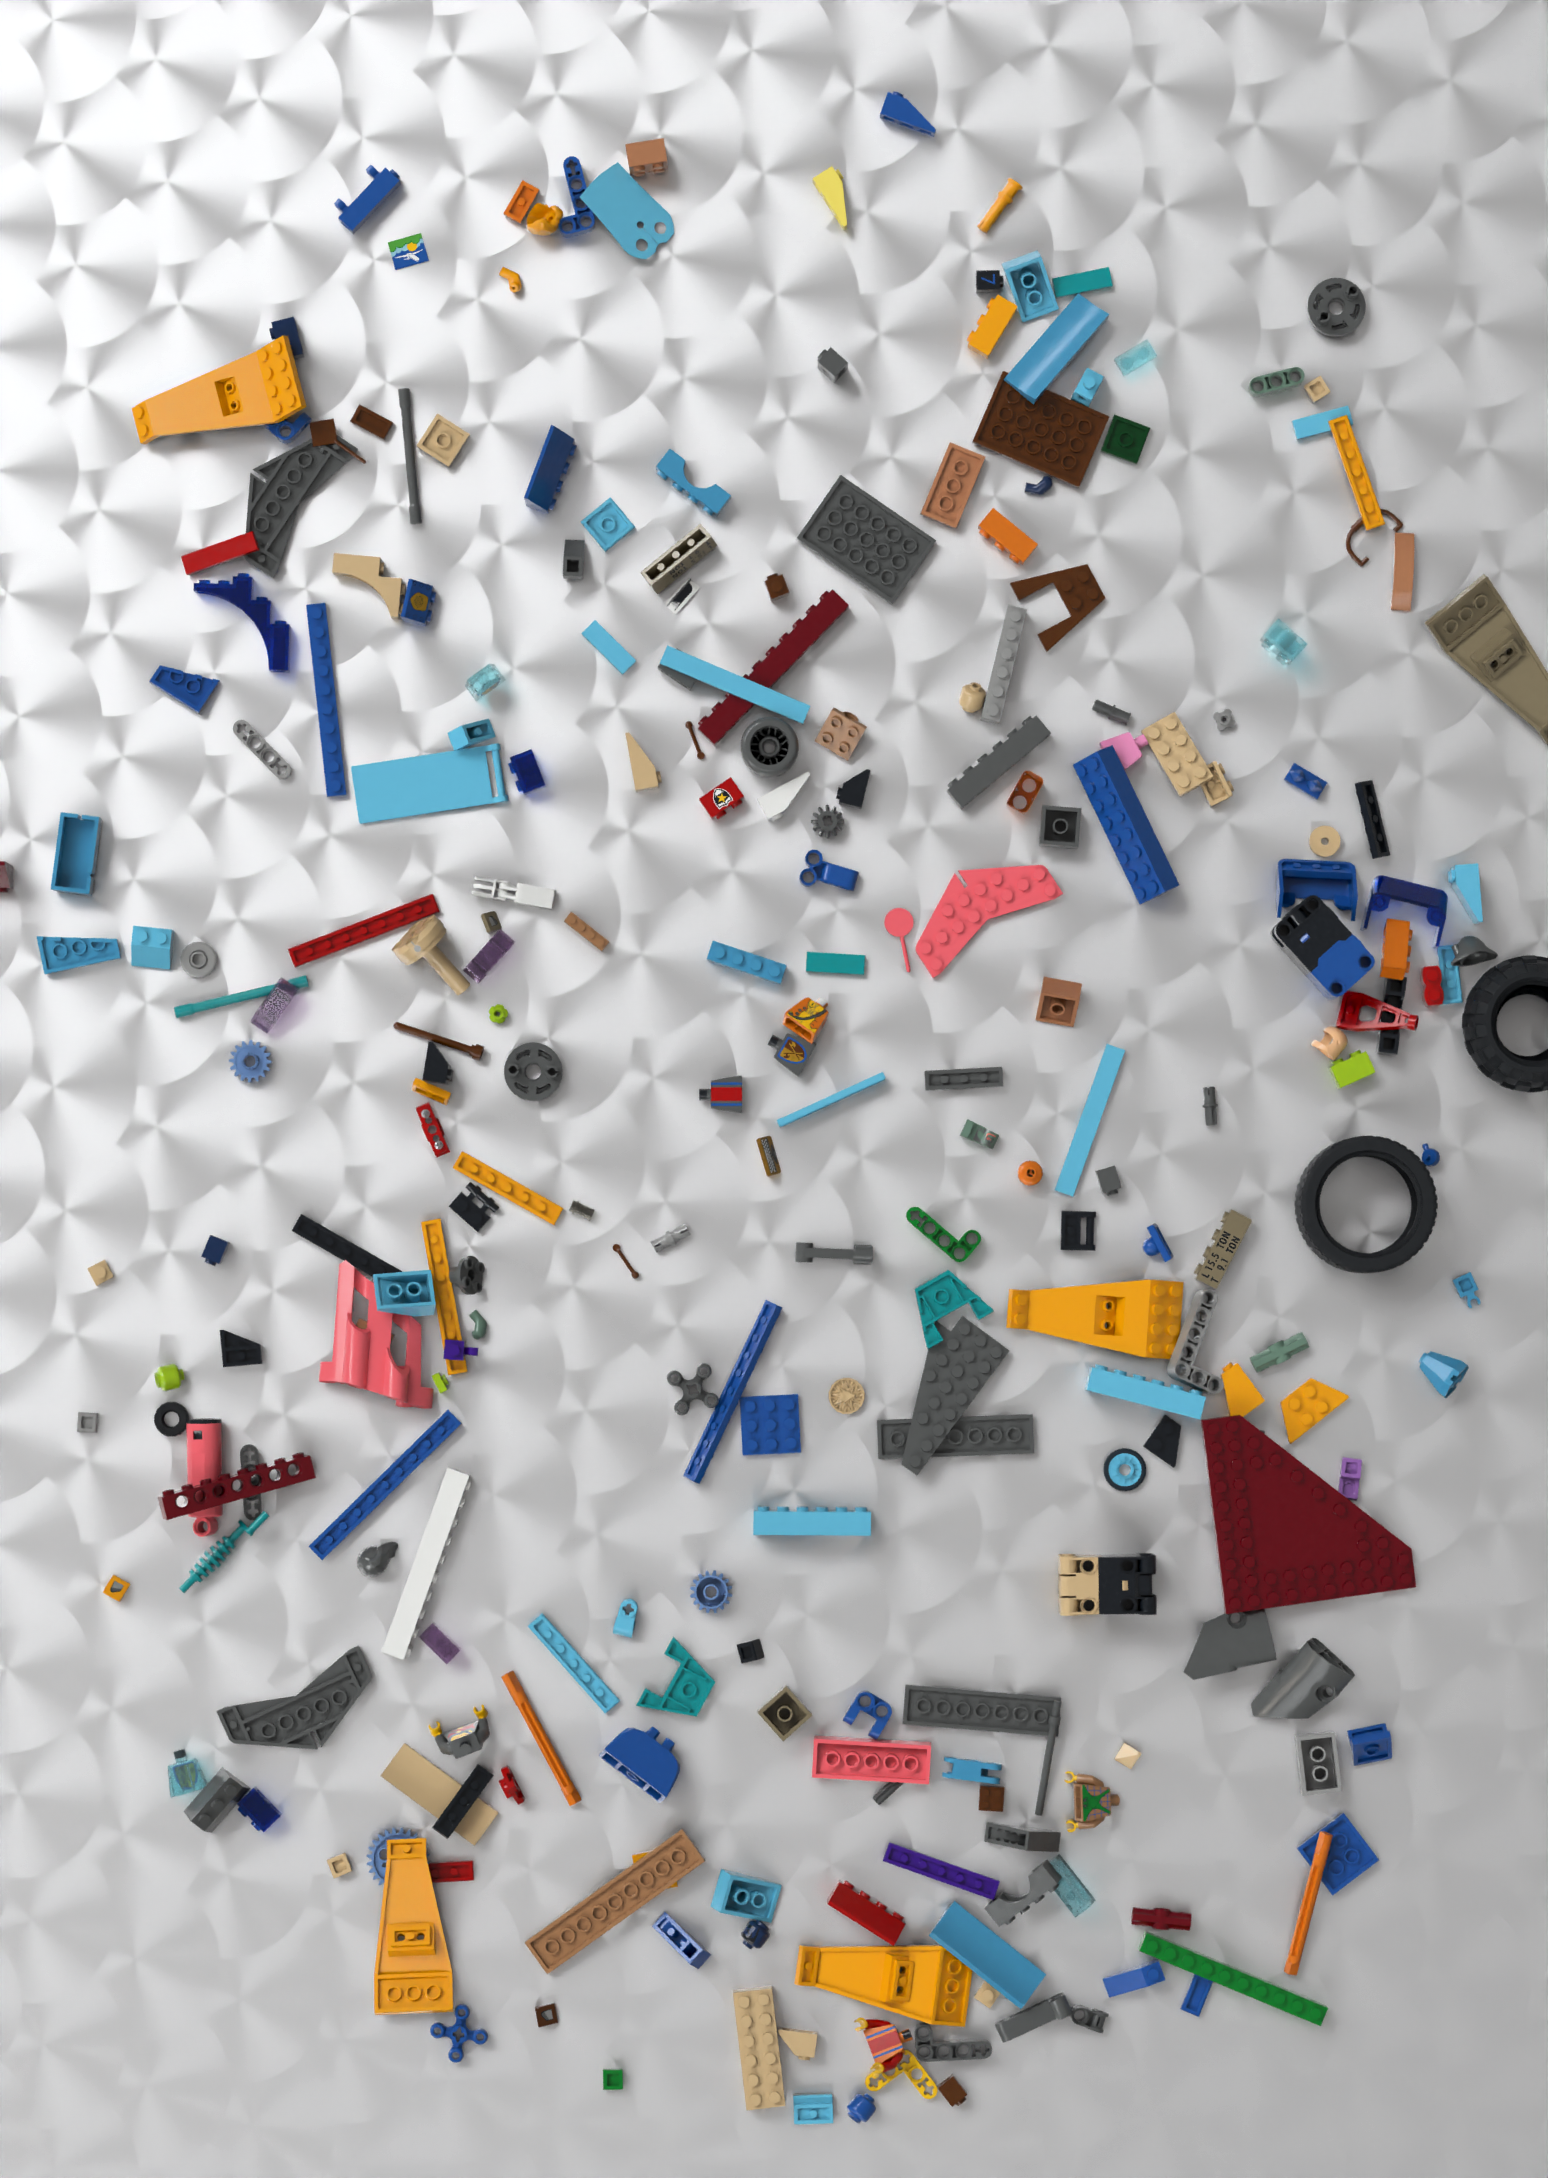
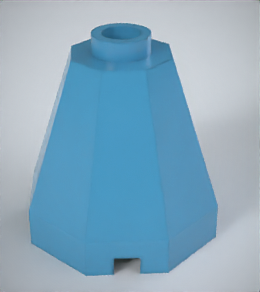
M1432 1351L1428 1354L1424 1353L1419 1360V1363H1421L1420 1369L1444 1398H1447L1456 1389L1457 1383L1462 1381L1469 1369L1468 1365L1461 1360Z

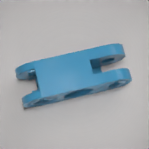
M944 1757V1761L953 1763L952 1772H942V1777L1000 1784L1001 1778L988 1776V1769L1001 1771L1002 1764Z

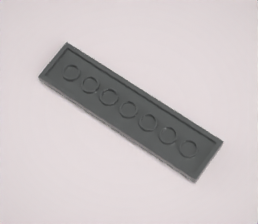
M1033 1414L960 1417L931 1457L1034 1453ZM912 1419L877 1420L878 1459L903 1458Z
M905 1684L902 1724L1048 1736L1050 1726L1048 1723L1049 1715H1052L1054 1700L1061 1701V1697ZM1059 1725L1057 1726L1056 1737L1059 1734Z

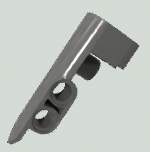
M1265 1609L1238 1612L1241 1618L1237 1623L1231 1622V1615L1233 1613L1222 1614L1204 1622L1184 1673L1195 1680L1232 1672L1241 1667L1277 1660Z

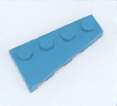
M36 936L45 975L121 958L117 939Z

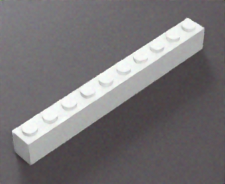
M450 1467L446 1470L382 1652L402 1660L405 1659V1656H410L413 1648L410 1642L412 1637L415 1639L420 1628L417 1627L418 1620H423L426 1609L423 1608L425 1601L429 1602L433 1591L430 1590L432 1582L436 1583L439 1575V1572L436 1571L438 1564H443L446 1556L443 1550L445 1545H450L453 1536L450 1535L451 1528H456L459 1517L456 1516L458 1509L462 1510L466 1500L463 1498L465 1490L469 1491L472 1480L469 1479L470 1475Z

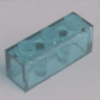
M1058 1854L1049 1861L1062 1877L1058 1882L1059 1887L1054 1891L1076 1918L1096 1900L1062 1856Z

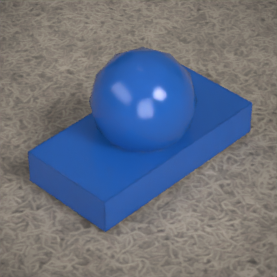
M1154 1223L1147 1227L1151 1237L1147 1238L1143 1243L1144 1253L1148 1256H1156L1160 1253L1165 1262L1172 1259L1173 1254L1157 1224Z

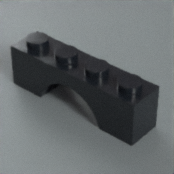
M1404 977L1403 980L1385 978L1382 1002L1402 1010L1407 977ZM1383 1011L1380 1022L1392 1023L1396 1015ZM1400 1029L1378 1030L1376 1053L1397 1055Z

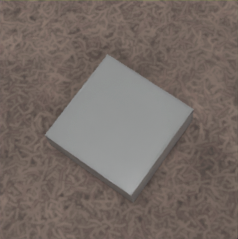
M78 1412L77 1432L97 1433L98 1413Z

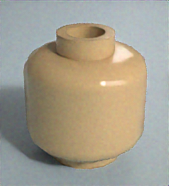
M978 683L966 684L962 687L959 704L963 710L974 713L982 709L986 692Z

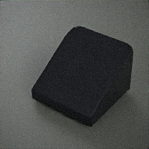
M760 1639L737 1644L741 1663L764 1658Z

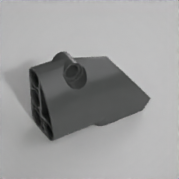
M1311 1638L1251 1703L1253 1716L1287 1719L1310 1718L1330 1701L1338 1697L1355 1674L1323 1643L1316 1638ZM1327 1687L1333 1690V1696L1327 1694Z

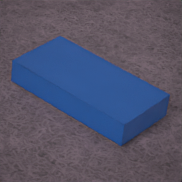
M1194 1974L1180 2009L1199 2017L1213 1981Z

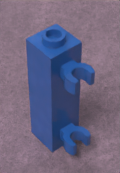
M370 165L366 169V173L374 180L349 206L340 198L334 203V206L342 212L338 217L339 221L353 235L401 185L400 176L393 169L389 171L385 167L379 173Z

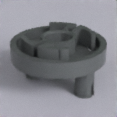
M1330 278L1322 281L1313 289L1307 302V315L1311 324L1317 331L1330 337H1341L1353 332L1362 322L1366 310L1365 299L1359 287L1343 278ZM1333 301L1340 302L1343 306V312L1339 315L1332 314L1329 311V304Z
M535 1042L526 1043L515 1048L508 1056L504 1066V1077L509 1089L518 1097L528 1101H539L551 1096L559 1087L563 1075L562 1064L558 1055L550 1047ZM535 1064L540 1067L541 1075L539 1078L530 1079L527 1077L526 1069L528 1066Z

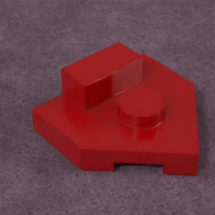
M507 1765L501 1768L504 1778L498 1782L506 1798L508 1799L513 1796L518 1805L523 1803L525 1797L510 1767Z

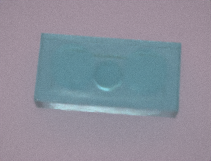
M1147 339L1115 358L1114 362L1122 375L1126 376L1156 358L1157 354Z

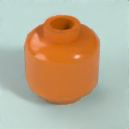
M1026 1161L1019 1166L1017 1176L1022 1184L1033 1186L1042 1179L1043 1170L1037 1162Z

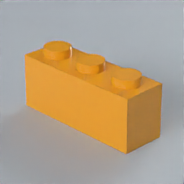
M997 295L995 299L991 298L986 307L989 309L986 315L982 314L976 323L979 327L976 332L972 330L967 338L969 342L968 348L988 359L1018 306L1000 295Z

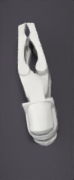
M474 877L476 881L493 884V886L473 884V888L492 891L491 894L472 891L474 896L501 901L512 899L516 904L553 909L556 893L554 889L517 883V886L510 885L511 882Z

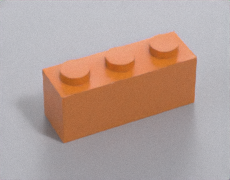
M994 508L978 525L979 534L987 540L988 538L992 539L995 542L994 546L1001 552L1005 550L1009 553V558L1016 564L1020 562L1023 565L1038 546L1035 541Z
M1387 918L1383 931L1380 977L1403 980L1405 973H1409L1410 962L1407 961V957H1410L1411 946L1408 945V941H1411L1413 930L1409 929V921Z

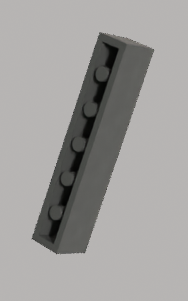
M1037 715L1034 718L1029 716L1022 722V728L1019 730L1015 728L1007 735L1009 739L1004 743L999 741L992 747L994 751L991 754L987 755L985 753L977 760L979 764L974 768L969 766L962 772L964 776L961 779L955 778L947 785L949 787L947 793L961 809L1051 735V732Z

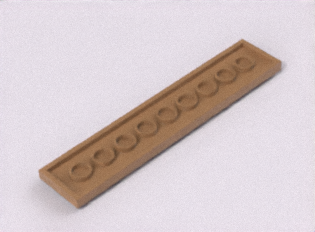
M682 1828L524 1943L544 1971L549 1974L705 1862V1859Z

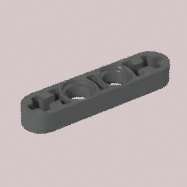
M251 1444L243 1446L240 1450L241 1469L248 1467L256 1469L255 1464L244 1465V1461L248 1462V1456L244 1455V1452L247 1451L248 1447L251 1451H254V1455H251V1461L255 1460L256 1465H258V1449ZM257 1475L251 1478V1483L253 1485H256L259 1482V1477ZM257 1494L253 1498H243L244 1514L247 1519L255 1520L262 1513L261 1494ZM258 1499V1503H254V1508L258 1509V1513L255 1514V1517H252V1514H248V1510L251 1509V1503L247 1504V1500L254 1501Z

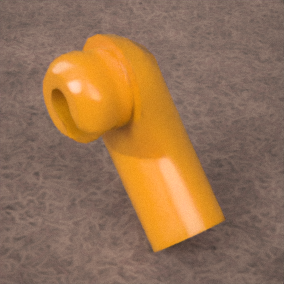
M502 267L499 276L508 279L511 292H519L522 287L519 274Z

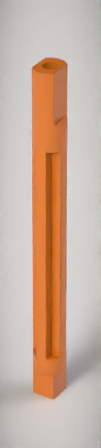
M512 1670L501 1676L558 1781L569 1806L581 1801L582 1799L573 1782H571L514 1671Z
M1320 1831L1284 1968V1972L1289 1975H1297L1328 1857L1333 1835L1325 1831Z

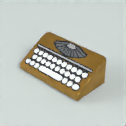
M771 1136L758 1138L756 1141L766 1175L772 1176L780 1173L781 1169Z

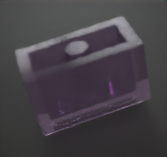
M435 1622L419 1636L446 1664L461 1650Z

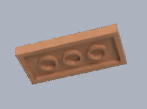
M950 442L920 515L956 529L984 463L985 456Z

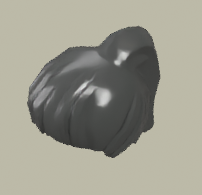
M388 1542L380 1546L375 1545L364 1548L357 1557V1567L364 1576L376 1577L382 1574L390 1560L395 1556L398 1544L396 1542Z

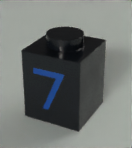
M1000 270L976 271V293L1000 292V287L1004 286L1003 276H1000Z

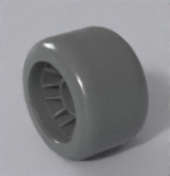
M765 717L754 721L744 731L741 739L742 759L752 772L763 777H776L786 773L794 765L798 757L799 742L794 729L785 721L774 717ZM771 743L775 746V751L767 753L764 750V746Z

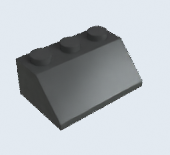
M222 1767L184 1810V1813L200 1829L212 1833L250 1790V1787Z

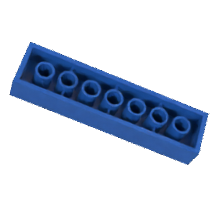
M1113 745L1101 749L1073 764L1139 904L1150 901L1179 886L1177 878Z

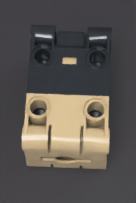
M1153 1553L1110 1555L1058 1554V1607L1060 1615H1156L1157 1598L1152 1593V1575L1156 1574V1555Z

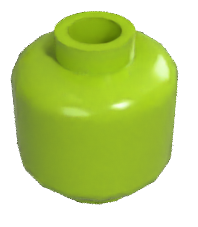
M175 1364L160 1366L157 1372L154 1373L156 1385L163 1391L180 1388L181 1381L184 1380L183 1370L178 1369Z

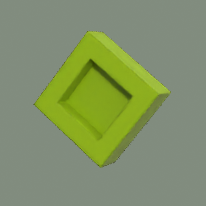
M438 1372L432 1375L439 1392L447 1391L449 1382L445 1374L441 1375Z

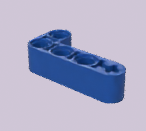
M574 156L567 157L563 163L575 215L567 216L560 220L559 231L566 238L592 232L595 228V219L591 209L587 205L584 208H579L576 205L579 200H582L580 196L587 187L580 161ZM570 163H573L575 166L576 175L572 176L571 168H569ZM575 181H579L582 183V187L580 189H573L572 184ZM585 218L592 221L588 227L581 225L582 220ZM570 223L573 225L571 231H564L562 229L563 225Z

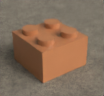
M664 138L625 144L630 175L634 174L635 177L646 175L645 172L653 171L654 174L665 172L664 169H668Z

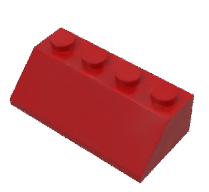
M839 1880L828 1897L827 1904L894 1946L906 1925L905 1921H903L904 1917L895 1911L893 1914L886 1910L888 1907L880 1901H877V1903L870 1900L871 1896L861 1890L859 1893L854 1890V1885L847 1880H844V1882Z

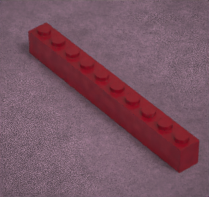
M833 589L830 592L825 591L819 599L821 601L817 606L813 604L805 612L807 616L803 620L799 618L792 626L794 629L789 634L786 632L779 639L781 643L776 648L772 646L765 653L767 657L762 662L758 660L752 667L754 671L749 676L745 674L743 678L771 689L849 608V605ZM726 693V699L722 704L718 702L711 709L713 713L709 717L705 715L698 722V731L715 746L755 704Z

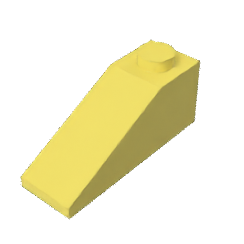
M831 166L815 176L812 182L842 229L845 230L847 229L842 182L844 178L838 169L834 170Z

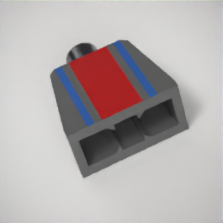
M742 1076L712 1080L711 1089H699V1100H711V1109L742 1113Z

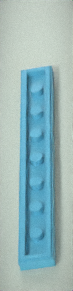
M668 645L660 661L661 665L801 724L804 723L810 709V705Z
M1109 1044L1105 1047L1055 1191L1072 1197L1075 1193L1125 1050Z

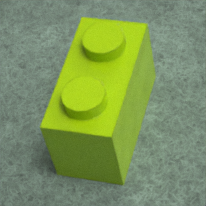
M1358 1050L1349 1054L1351 1058L1345 1061L1343 1058L1332 1062L1333 1066L1329 1067V1070L1338 1089L1375 1073L1366 1051L1361 1053Z

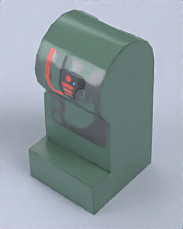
M968 1119L960 1136L990 1149L994 1148L999 1137L998 1134Z

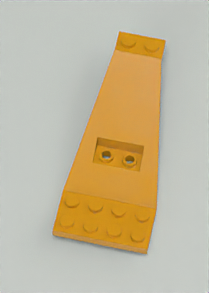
M282 335L256 352L141 402L132 408L140 443L148 444L160 436L280 423L307 406L289 338Z
M799 1945L794 1984L818 1987L928 2024L965 2027L972 1970L941 1945Z

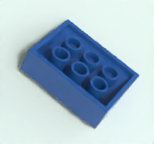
M553 425L549 429L524 496L526 506L547 514L550 510H554L557 501L554 497L556 492H560L564 481H561L563 473L567 474L570 463H568L570 455L574 456L577 448L574 438Z

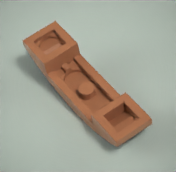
M1395 533L1391 610L1410 611L1414 574V533Z

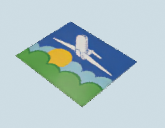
M421 233L388 242L395 270L429 261Z

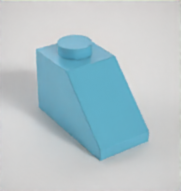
M489 719L465 724L447 733L454 751L468 748L496 737Z

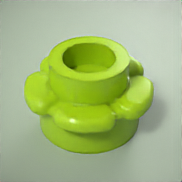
M497 1004L495 1007L492 1006L490 1008L489 1018L494 1023H503L508 1016V1011L504 1009L503 1005Z

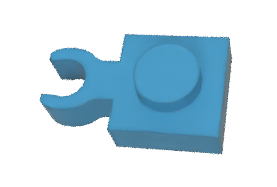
M1471 1272L1452 1280L1459 1297L1466 1296L1469 1308H1472L1470 1304L1472 1299H1475L1478 1305L1480 1304V1299L1474 1294L1479 1289Z

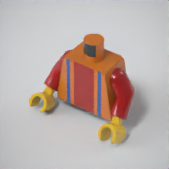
M861 2017L856 2019L854 2023H860L861 2027H857L855 2030L859 2032L864 2028L866 2029L863 2032L875 2061L870 2070L873 2068L878 2070L874 2077H878L882 2072L895 2069L905 2053L902 2043L913 2040L910 2030L906 2029L898 2033L895 2024H891L888 2021L878 2019L865 2020Z

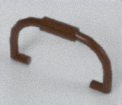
M1380 509L1382 514L1389 516L1397 524L1393 529L1397 533L1403 527V523L1390 511ZM1360 517L1350 527L1351 530L1347 534L1345 543L1351 558L1362 567L1369 561V558L1366 556L1361 561L1352 551L1350 544L1354 532L1356 533L1364 525Z

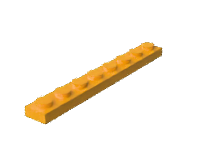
M441 1219L423 1221L421 1225L429 1270H431L435 1303L444 1348L445 1339L462 1341L453 1286L449 1279L450 1269ZM465 1356L464 1361L445 1359L448 1375L468 1372Z

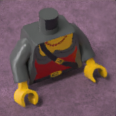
M482 1705V1710L479 1712L476 1707L473 1708L475 1715L479 1719L478 1721L442 1734L438 1721H436L437 1728L433 1729L429 1725L430 1733L435 1737V1741L443 1754L453 1755L455 1759L482 1749L483 1743L490 1735L486 1719L488 1712L484 1705Z

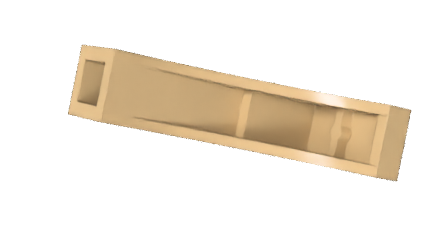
M334 553L333 575L356 578L368 584L384 599L389 609L390 617L392 619H399L404 604L401 603V596L405 595L406 584H403L402 578L380 577V574H384L385 563L381 562L382 559L380 557Z

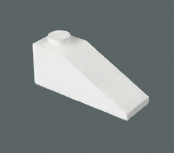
M809 771L757 798L768 821L772 819L774 822L783 817L782 813L788 809L809 779Z

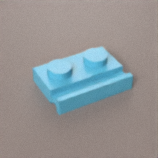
M832 2094L793 2095L794 2124L833 2123Z

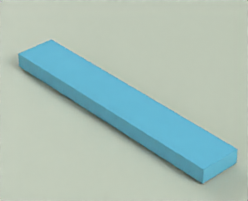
M881 1072L777 1120L779 1127L790 1124L884 1081L885 1075Z
M543 1613L528 1625L530 1630L605 1714L620 1701Z

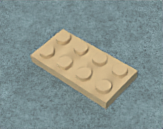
M1175 712L1141 730L1179 797L1214 778Z

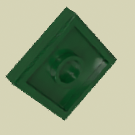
M1114 414L1101 452L1137 465L1150 427Z

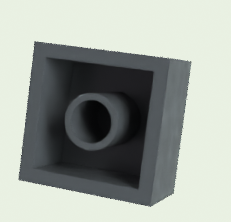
M1042 805L1039 846L1077 849L1079 847L1081 808Z

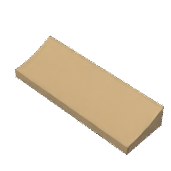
M406 1743L403 1744L381 1774L382 1778L438 1819L462 1787L459 1782ZM478 1797L454 1831L475 1846L499 1812Z

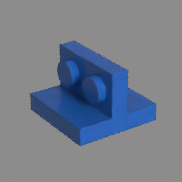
M1385 1723L1347 1731L1354 1766L1392 1759L1390 1731H1387Z

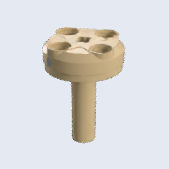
M435 915L416 922L399 942L394 945L392 951L405 965H410L424 957L456 995L462 994L470 986V983L436 946L446 933L447 929L444 927V924Z

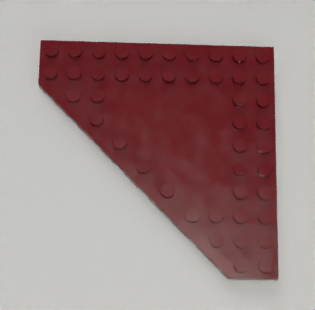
M1241 1415L1201 1420L1225 1614L1416 1587L1412 1549L1249 1421Z

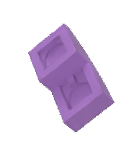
M1343 1457L1338 1492L1349 1500L1357 1501L1362 1460Z

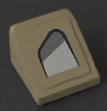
M495 911L481 914L487 933L490 934L502 928Z

